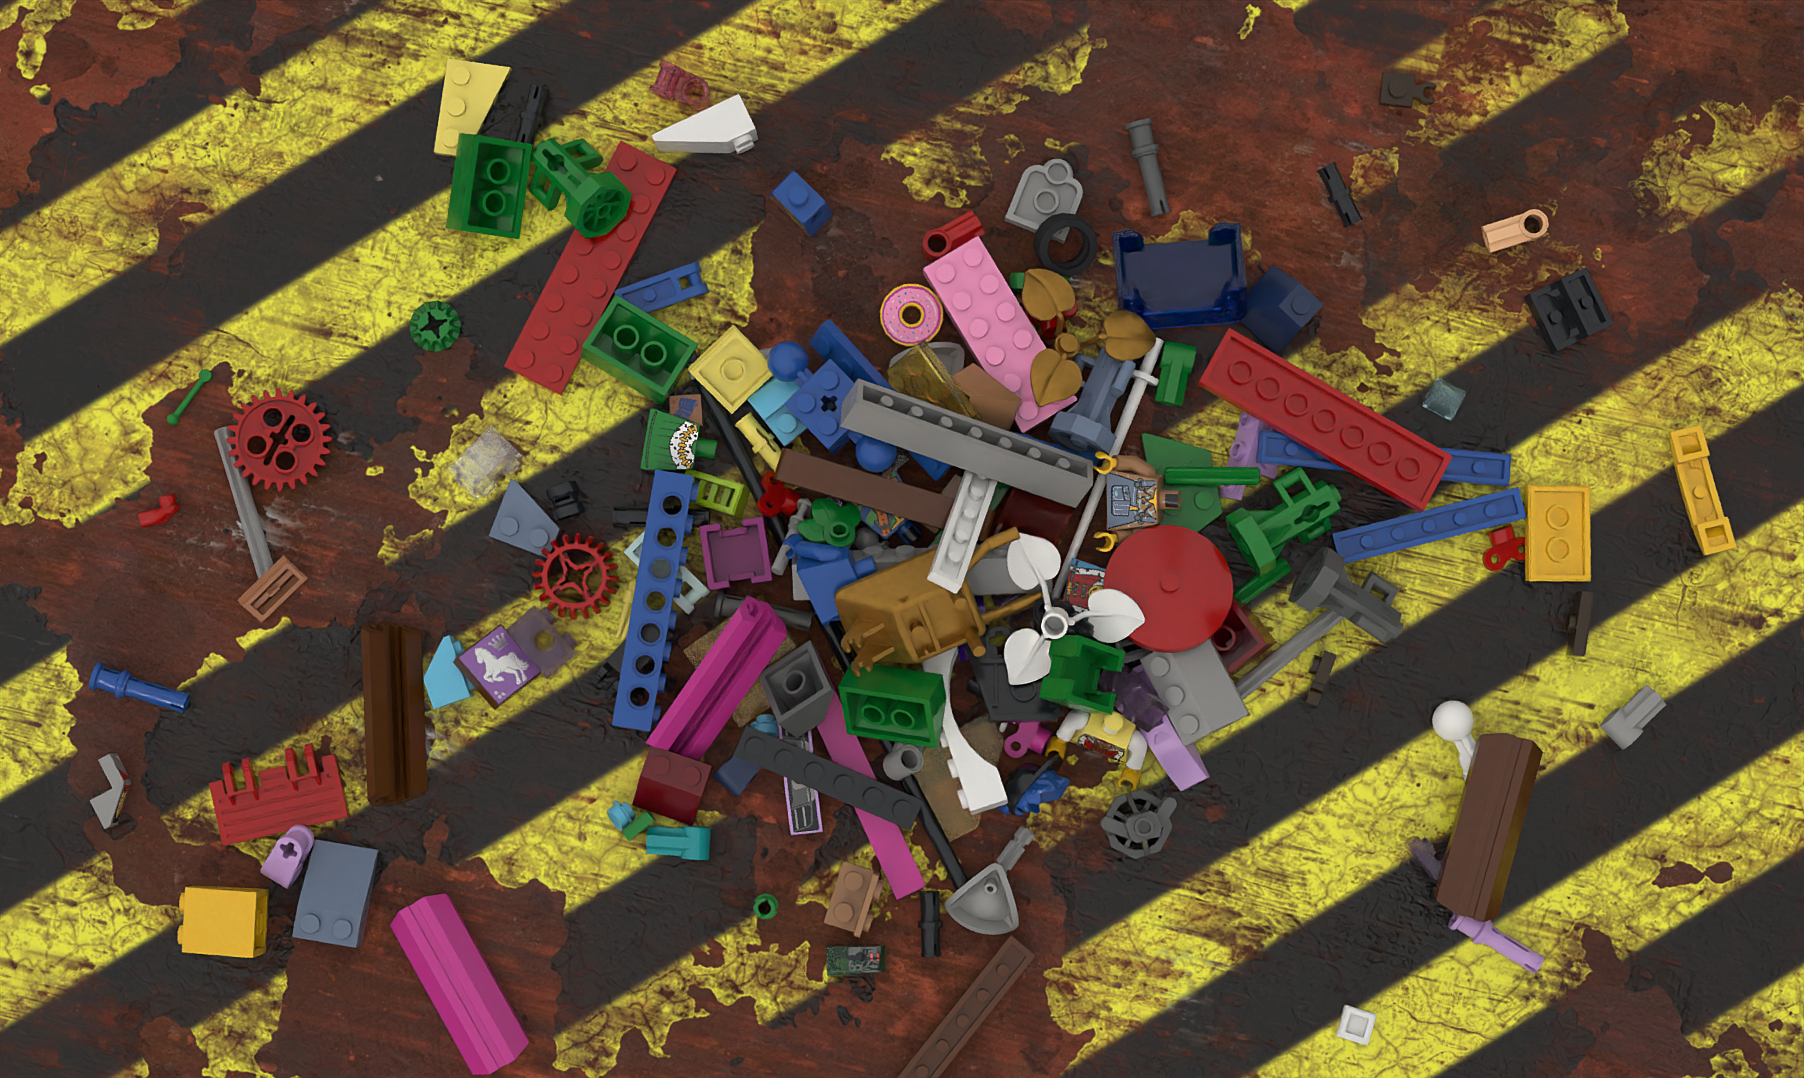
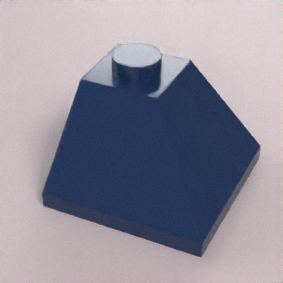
M1273 265L1230 310V313L1270 351L1277 354L1324 304L1300 282Z

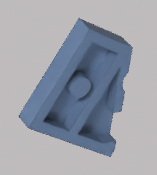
M510 479L489 536L548 558L543 555L541 550L546 548L551 553L553 552L554 548L551 545V541L554 539L557 541L561 529L516 480Z

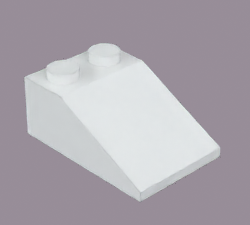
M739 94L652 135L659 152L731 153L736 151L737 154L753 148L755 146L753 142L758 140L756 128Z

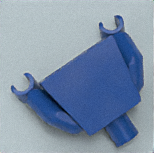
M791 534L782 542L783 545L791 547L785 553L788 559H793L796 555L800 557L797 558L796 572L815 609L814 614L818 615L823 626L829 625L831 621H841L834 601V594L839 588L879 571L873 556L855 562L848 547L839 548L833 545L807 542L798 534Z

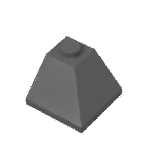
M809 640L762 671L758 676L777 723L796 738H799L824 721L834 695L833 687L814 643Z

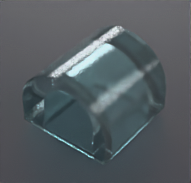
M1436 377L1422 406L1448 420H1452L1464 400L1466 391Z

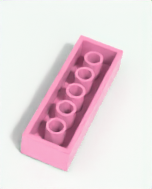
M979 236L923 268V275L934 293L938 296L940 303L978 366L1022 399L1013 421L1020 434L1028 433L1053 418L1058 411L1063 412L1076 404L1077 398L1073 395L1063 401L1054 402L1043 407L1037 406L1031 389L1030 369L1035 356L1040 351L1046 349Z

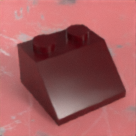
M650 746L632 805L693 826L714 765L671 750L667 751Z

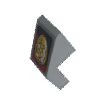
M117 753L108 754L98 759L112 789L90 800L104 829L113 828L118 825L132 782Z

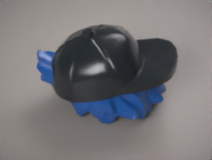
M1055 755L1051 757L1043 766L1034 763H1024L1017 767L1014 772L1011 771L1008 774L1009 778L1003 786L1008 803L999 806L998 810L1002 811L1005 815L1011 813L1014 816L1022 815L1024 811L1026 813L1033 812L1039 814V804L1060 799L1070 783L1068 778L1060 777L1056 774L1063 763L1061 756Z

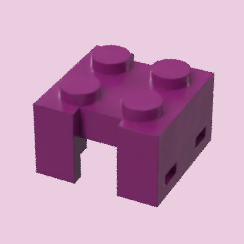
M763 516L743 519V528L722 530L720 523L699 526L709 591L731 589V582L751 579L753 585L774 582Z

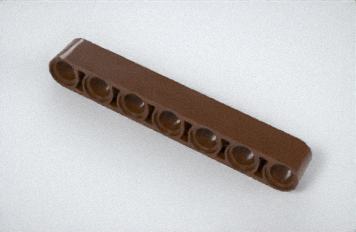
M782 448L773 478L787 484L941 530L945 529L955 500L954 498L786 448ZM988 509L978 541L984 542L989 537L995 511Z

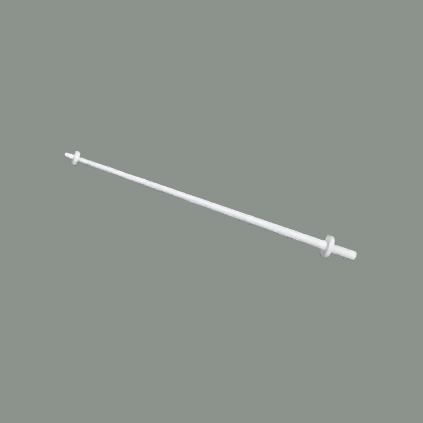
M1156 338L1154 347L1144 356L1139 371L1134 369L1131 375L1135 382L1114 433L1117 438L1109 454L1111 458L1113 455L1119 454L1147 384L1157 386L1159 382L1157 378L1151 376L1164 343L1159 338ZM1099 473L1051 594L1053 598H1060L1068 578L1072 558L1076 559L1106 486L1107 474ZM1001 723L999 731L1004 732L1008 723Z

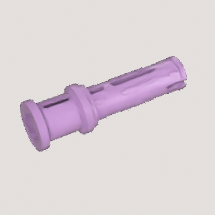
M1453 913L1448 928L1451 930L1458 929L1471 937L1473 943L1479 945L1483 943L1532 974H1535L1542 965L1544 956L1495 928L1491 920L1482 922L1471 917H1464Z

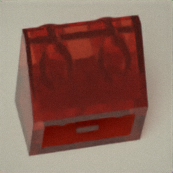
M1014 487L990 537L1016 526L1019 533L1044 538L1056 547L1075 508Z

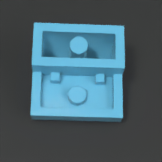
M773 376L753 395L747 398V401L784 447H786L808 428L784 405L800 387L794 381L783 382ZM832 402L827 405V410L835 408Z

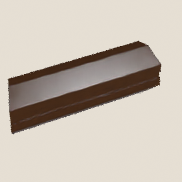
M390 621L364 622L361 627L367 798L372 807L391 806L418 798L428 791L421 631L414 627Z
M1508 733L1482 734L1476 741L1434 893L1436 901L1457 915L1471 917L1482 922L1498 917L1543 751L1532 740L1519 738Z

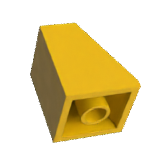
M214 886L185 887V893H181L179 900L180 912H184L183 925H180L178 929V944H182V952L254 958L265 954L269 889Z

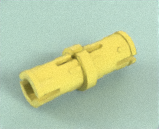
M749 412L735 426L754 446L752 450L755 454L759 452L775 472L782 450L773 440L775 438L772 433L768 434L753 417V414Z

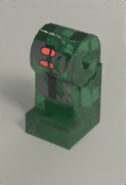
M827 944L826 946L827 976L887 971L886 945Z

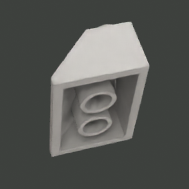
M1211 638L1191 650L1178 653L1153 652L1140 659L1184 746L1195 744L1250 715Z

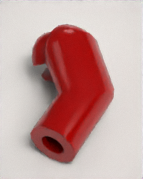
M174 494L160 496L158 501L161 507L138 513L141 527L146 528L169 521L179 511V503H176V496Z

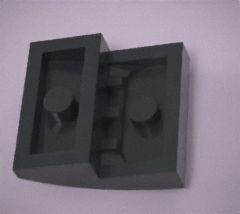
M1587 267L1524 297L1551 354L1614 325Z

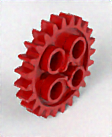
M277 388L275 397H270L268 391L264 390L263 400L260 401L255 395H252L251 398L254 405L250 407L244 403L240 404L245 412L243 415L233 413L232 416L238 422V425L228 426V430L235 433V437L227 438L226 442L235 445L236 448L230 450L228 454L229 457L239 456V459L233 466L235 469L244 466L245 470L241 476L245 479L253 475V486L256 487L262 480L265 482V491H269L272 484L277 485L279 493H282L284 484H289L292 491H295V481L300 480L303 485L307 486L306 475L310 474L317 478L318 474L314 467L316 465L326 467V463L320 457L321 455L328 456L331 454L330 450L323 447V444L332 442L331 437L323 436L324 432L331 429L330 424L320 425V422L325 418V413L314 414L317 403L314 402L306 406L307 397L305 394L298 400H295L294 390H290L287 397H282L280 388ZM271 411L279 412L282 415L281 423L275 427L268 426L264 422L265 415ZM295 416L293 424L285 434L287 444H280L270 464L264 465L266 457L274 447L273 435L279 437L289 417ZM298 427H306L310 430L311 435L307 441L297 442L292 437L293 431ZM254 439H262L266 442V449L261 454H252L248 450L249 443ZM283 454H289L295 459L294 466L289 470H282L277 466V459Z

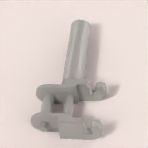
M800 498L798 500L797 509L799 511L797 515L790 517L788 533L785 539L791 534H798L803 538L797 529V524L805 521L803 519L804 516L813 517L812 503L808 498ZM782 544L773 563L771 571L777 575H782L788 564L789 559L785 553L791 548L789 545Z

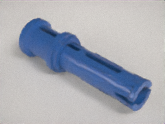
M96 663L90 677L89 689L96 690L99 688L115 693L117 698H125L126 696L137 698L183 714L186 711L190 694L132 677L133 675L127 670L120 672L104 667V663Z

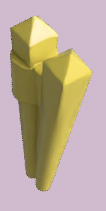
M636 579L629 581L622 601L624 605L616 633V638H621L622 641L627 638Z

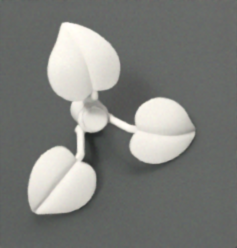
M1019 533L1020 539L1010 543L1007 555L1010 577L1016 585L1025 590L1032 589L1040 583L1045 603L1044 608L1046 610L1041 623L1043 632L1041 636L1034 629L1023 628L1012 633L1006 641L1004 658L1011 685L1030 683L1047 675L1052 661L1048 655L1051 640L1046 638L1058 639L1066 633L1068 625H1074L1075 622L1085 617H1089L1088 622L1094 625L1095 632L1093 637L1104 643H1114L1126 638L1145 622L1143 612L1137 603L1128 595L1115 589H1101L1092 593L1088 599L1090 611H1083L1073 617H1069L1064 609L1052 607L1045 581L1054 578L1059 572L1061 558L1057 548L1044 538Z

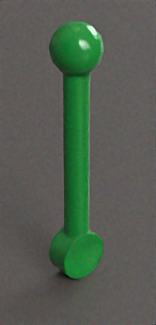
M204 369L200 371L198 382L176 411L167 416V423L174 426L179 423V416L204 383L212 380L213 375L209 370Z

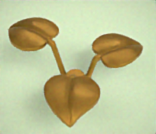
M1029 269L1025 272L1022 301L1028 314L1040 321H1050L1055 316L1058 319L1057 328L1054 332L1056 339L1048 349L1040 351L1031 364L1030 383L1038 407L1066 400L1075 395L1082 384L1081 370L1074 361H1071L1078 351L1081 352L1084 348L1098 341L1106 340L1104 348L1109 357L1117 361H1132L1146 355L1156 343L1155 334L1140 316L1128 310L1114 311L1105 319L1103 323L1105 334H1099L1083 343H1079L1074 335L1062 332L1064 322L1062 312L1069 311L1075 304V294L1069 282L1061 275L1046 269Z

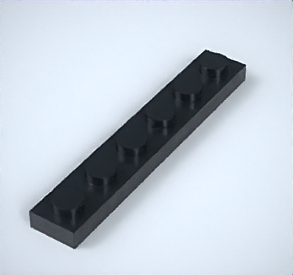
M745 724L732 753L736 757L908 830H911L923 803V800L747 724Z

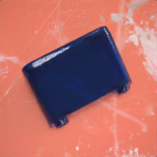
M1221 222L1216 224L1209 230L1208 240L1145 244L1143 235L1134 230L1128 229L1121 232H1112L1117 311L1128 310L1134 312L1145 321L1150 329L1233 323L1245 317L1247 281L1240 223Z

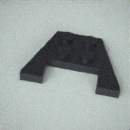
M985 625L986 631L980 637L986 649L983 656H974L968 642L964 644L991 723L1057 722L1062 705L1039 698L1043 677L1030 683L1011 685L1008 679L1005 658H989V625ZM1066 631V633H1065L1064 635H1072V634H1070L1069 632Z

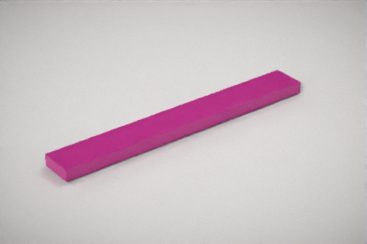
M830 680L834 695L824 721L817 725V728L833 762L876 779L857 736L847 734L842 704ZM854 807L896 899L898 900L925 887L924 880L899 826Z

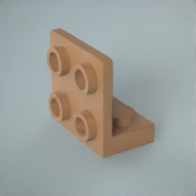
M843 861L824 923L854 932V936L859 938L862 931L868 932L874 912L869 910L871 900H879L884 881L878 879L880 872Z

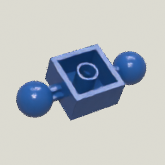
M783 341L776 344L770 350L767 358L770 373L780 381H794L800 387L784 405L834 455L851 439L856 444L855 454L857 461L864 469L871 472H882L891 467L897 456V447L895 445L840 427L842 402L855 383L831 359L813 374L808 369V355L801 345L793 341ZM830 402H835L836 411L827 410V405Z

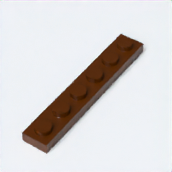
M1010 934L896 1078H939L1036 955Z

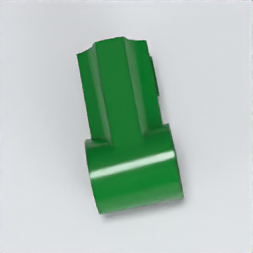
M1169 340L1164 341L1159 364L1161 372L1155 402L1170 406H1182L1188 374H1191L1195 360L1196 346Z

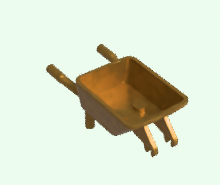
M1016 526L987 538L976 548L966 574L989 551L1020 539ZM936 546L839 588L834 594V601L846 632L841 640V647L843 651L849 653L851 652L849 645L853 646L857 657L851 664V670L855 676H860L859 668L865 666L866 670L870 672L874 662L920 663L967 642L974 656H983L986 649L980 637L986 631L985 625L1034 606L1037 600L1043 598L1040 590H1037L981 614L966 576L957 594L927 580L938 548Z

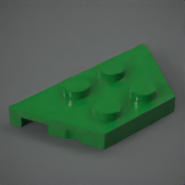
M1148 433L1140 435L1146 462L1155 468L1156 473L1164 476V490H1180L1182 495L1181 508L1164 509V520L1159 525L1180 526L1198 533L1223 513L1217 485H1168L1165 482L1166 467H1213L1210 450Z

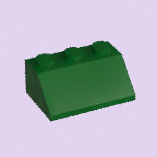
M459 133L446 228L519 239L533 144Z
M615 295L582 345L581 358L659 405L664 406L680 381L698 344Z
M850 664L838 685L847 734L938 748L946 705L943 674L873 664L870 672L866 670L865 666L859 668L861 675L855 676Z

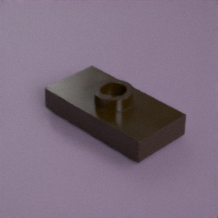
M1579 591L1575 593L1573 613H1568L1565 626L1566 632H1570L1566 653L1568 656L1582 657L1586 654L1594 601L1592 592Z

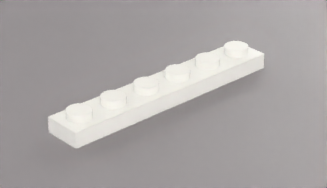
M965 470L927 580L957 594L963 584L997 484L996 480Z

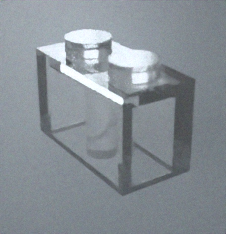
M491 425L446 471L473 498L478 499L480 496L486 498L497 487L495 481L503 473L508 476L520 465L518 459L522 454L496 427Z

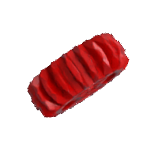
M576 533L574 543H571L570 537L566 534L562 536L563 546H560L555 539L551 541V545L555 549L553 553L546 548L541 550L548 559L546 562L536 559L535 564L543 567V572L535 571L532 573V576L542 578V583H536L533 587L534 590L545 589L546 591L538 597L540 602H544L549 598L552 600L547 606L548 611H553L559 605L558 616L561 618L566 615L567 609H569L571 620L577 619L578 610H581L584 619L590 618L588 608L592 607L593 611L599 614L601 613V608L597 604L599 601L607 606L611 604V601L604 595L606 592L616 595L617 590L609 587V583L619 582L620 577L610 576V571L617 570L619 566L617 563L607 564L606 561L614 556L611 551L604 555L600 554L605 548L603 542L592 548L594 537L589 536L585 544H582V535ZM585 551L593 555L595 559L583 565H576L570 559L567 552ZM559 559L564 569V574L556 582L557 584L552 586L551 571L553 565ZM568 564L578 572L585 571L583 572L584 577H580L583 579L581 582L582 586L575 582L567 583L569 581L568 577L571 576L569 575L571 569ZM601 567V584L598 591L593 595L588 580ZM575 588L584 597L585 601L581 603H567L557 595L562 591Z

